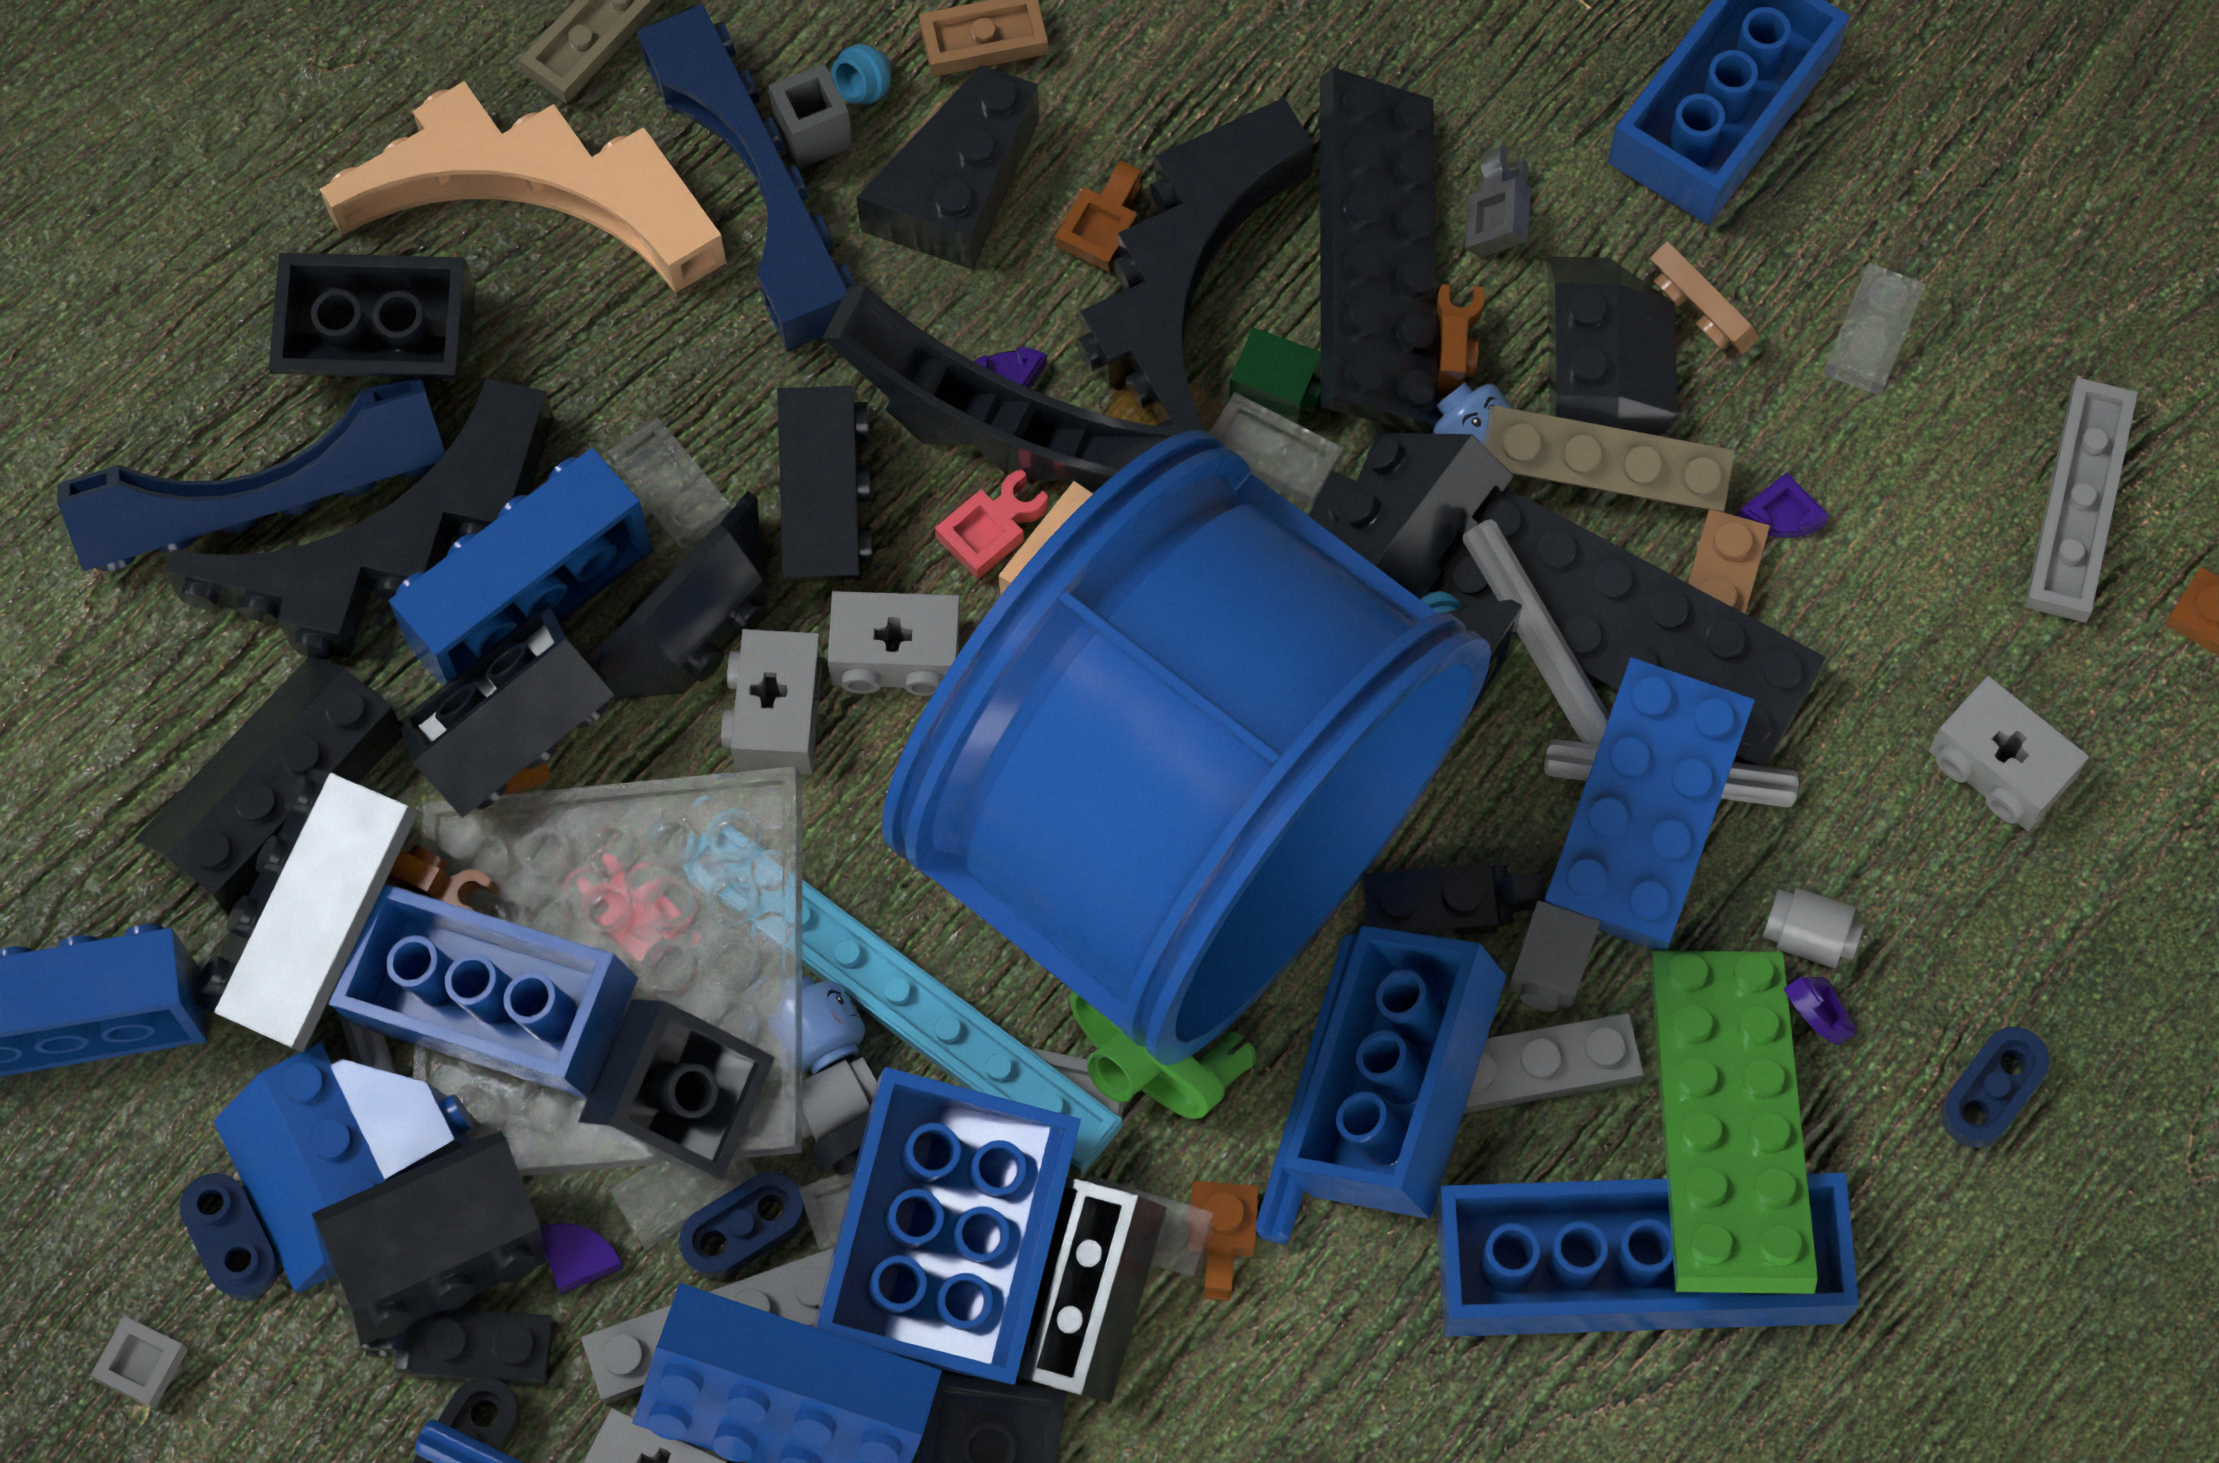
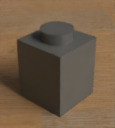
M825 63L768 85L774 122L798 170L853 148L849 112Z
M1538 901L1508 991L1520 994L1522 1002L1538 1010L1554 1012L1559 1007L1571 1011L1600 921Z

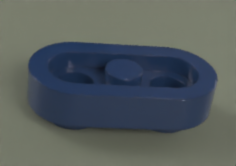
M2020 1027L2003 1028L1995 1032L1988 1039L1953 1086L1942 1105L1941 1118L1943 1126L1955 1141L1967 1147L1981 1148L1993 1144L2002 1136L2048 1071L2049 1054L2043 1041L2033 1032ZM2004 1057L2014 1058L2021 1066V1073L2018 1075L2008 1074L2003 1070L2000 1059ZM1964 1108H1978L1984 1115L1985 1123L1974 1125L1968 1122L1964 1117Z
M776 1172L760 1173L692 1214L683 1224L679 1235V1247L686 1265L691 1271L701 1277L708 1279L724 1278L793 1236L800 1228L805 1214L804 1201L798 1186L786 1175ZM774 1201L782 1204L784 1207L783 1213L776 1220L768 1221L759 1215L762 1206L768 1202ZM712 1237H721L727 1241L726 1249L718 1256H709L703 1252L705 1242Z
M211 1173L195 1179L188 1185L181 1197L180 1215L211 1281L223 1295L232 1300L251 1301L263 1296L271 1289L277 1279L279 1261L249 1196L235 1179L225 1174ZM212 1196L223 1197V1206L219 1212L213 1215L203 1214L202 1208L208 1198ZM239 1253L251 1254V1263L247 1269L242 1272L230 1271V1263L234 1256Z

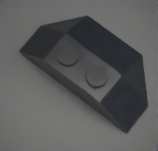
M1548 257L1550 416L1660 436L1676 420L1678 415L1675 302L1610 258ZM1551 482V484H1562L1557 482Z
M747 491L694 550L605 644L591 656L592 660L605 675L615 694L610 700L684 694L696 680L704 682L715 673L723 661V651L738 635L742 636V629L755 630L766 613L765 606L768 604L763 523L757 497Z

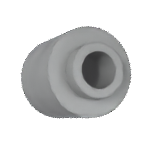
M1778 888L1762 938L1777 942V950L1836 969L1840 957L1853 960L1864 923L1853 920L1855 906L1800 888H1796L1794 893Z
M863 1057L849 1064L843 1059L788 1088L793 1101L784 1105L783 1108L799 1139L803 1141L813 1136L817 1143L834 1131L870 1112L877 1082Z

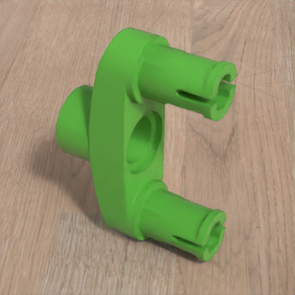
M1071 992L1070 1003L1074 1017L1081 1029L1097 1048L1087 1059L1088 1074L1097 1089L1110 1100L1119 1103L1127 1102L1137 1092L1142 1090L1151 1098L1177 1114L1192 1119L1202 1118L1223 1099L1224 1089L1245 1070H1249L1256 1064V1051L1249 1042L1245 1043L1236 1052L1232 1050L1243 1038L1240 1034L1232 1031L1227 1032L1220 1039V1042L1199 1060L1190 1056L1176 1064L1162 1065L1149 1055L1146 1047L1136 1045L1126 1037L1119 1027L1075 992Z

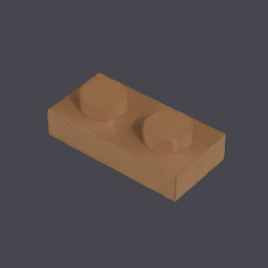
M987 0L919 14L921 34L932 77L975 69L981 65L986 67L1048 54V40L1038 0Z
M1668 241L1650 257V260L1660 273L1653 281L1656 286L1670 300L1675 302L1678 308L1687 300L1702 315L1695 324L1720 350L1730 343L1743 355L1760 339L1754 327Z
M1709 509L1688 584L1746 614L1770 525Z

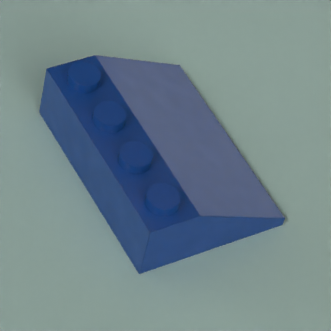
M884 1067L878 1077L813 1327L927 1366L1015 1385L1081 1119Z

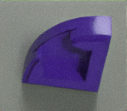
M1019 347L1016 348V351L1000 352L989 357L984 355L974 362L1031 389L1047 365V354L1035 349Z
M1787 472L1745 505L1739 514L1741 518L1770 525L1768 535L1780 538L1800 537L1813 533L1825 526L1830 516Z
M1801 976L1783 988L1802 1017L1817 1033L1829 1042L1840 1045L1857 1034L1855 1030L1857 1028L1828 978Z
M567 1223L541 1226L546 1258L561 1294L624 1269L614 1249L594 1231Z

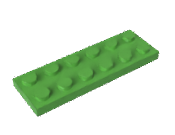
M1652 951L1650 970L1676 1292L1814 1294L1817 1283V1269L1788 996L1783 989L1787 986L1783 952Z

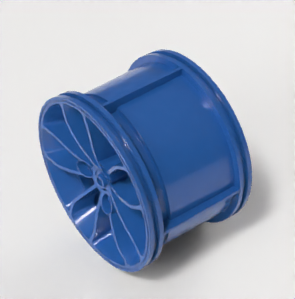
M1201 430L1186 431L1156 444L1111 477L1057 529L1002 593L941 680L904 748L890 782L884 803L882 835L886 845L901 858L907 859L921 874L933 879L1119 1027L1126 1037L1136 1045L1146 1047V1051L1162 1065L1176 1064L1192 1056L1219 1036L1279 978L1361 881L1362 874H1366L1431 782L1464 726L1488 671L1491 656L1490 644L1476 632L1466 631L1465 625L1452 614L1445 612L1437 613L1251 474L1248 463L1234 451L1226 449L1214 436Z

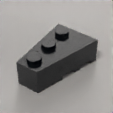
M981 65L856 197L861 232L973 270L1039 122L1038 84Z
M853 386L777 388L783 578L786 582L862 580V565H873L872 527H861V502H871L870 464H861L860 440L869 439L868 402H860Z
M1378 433L1332 534L1421 600L1443 572L1436 563L1458 534L1463 537L1468 530L1478 525L1472 518V515L1493 487L1503 491L1514 475L1473 434Z
M1071 1177L1066 1178L1020 1362L1021 1378L1112 1403L1167 1207L1138 1195Z

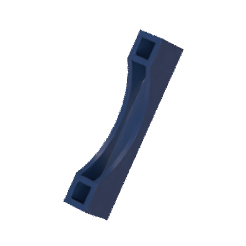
M701 4L637 30L643 62L666 109L694 120L718 136L742 160L759 187L767 208L768 220L765 249L757 276L762 302L786 351L824 336L848 287L855 286V283L845 263L837 266L834 265L827 251L833 248L830 233L819 213L810 217L803 203L804 200L809 198L808 192L797 167L792 165L785 168L778 154L784 150L782 139L772 118L767 117L761 120L754 106L760 102L749 72L747 69L737 72L730 57L736 55V51L726 26L722 21L713 25L704 5Z
M401 378L360 391L345 414L319 440L292 458L257 473L224 480L181 481L150 476L116 465L58 483L57 504L83 572L97 567L101 571H113L131 564L136 559V555L159 548L161 552L170 553L172 549L182 550L192 545L196 541L197 536L220 530L223 534H232L246 530L257 522L256 518L278 511H281L283 515H295L314 507L317 504V499L340 492L345 497L357 496L376 487L377 481L399 474L403 478L425 475L443 457L446 451L423 379Z

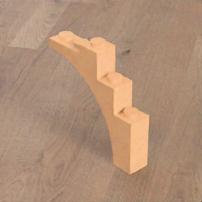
M465 81L449 90L444 89L433 93L424 101L422 106L413 110L419 130L418 133L411 137L396 139L378 156L359 167H350L342 170L333 177L329 184L320 188L330 218L342 236L373 220L417 206L461 199H498L525 202L555 209L585 220L610 233L648 262L674 293L679 292L727 263L720 232L644 127L629 136L623 135L612 139L602 148L600 153L591 157L554 104L539 113L533 112L524 115L513 124L511 129L502 134Z

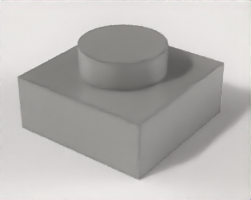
M123 1316L90 1376L96 1382L155 1410L188 1349L182 1343Z

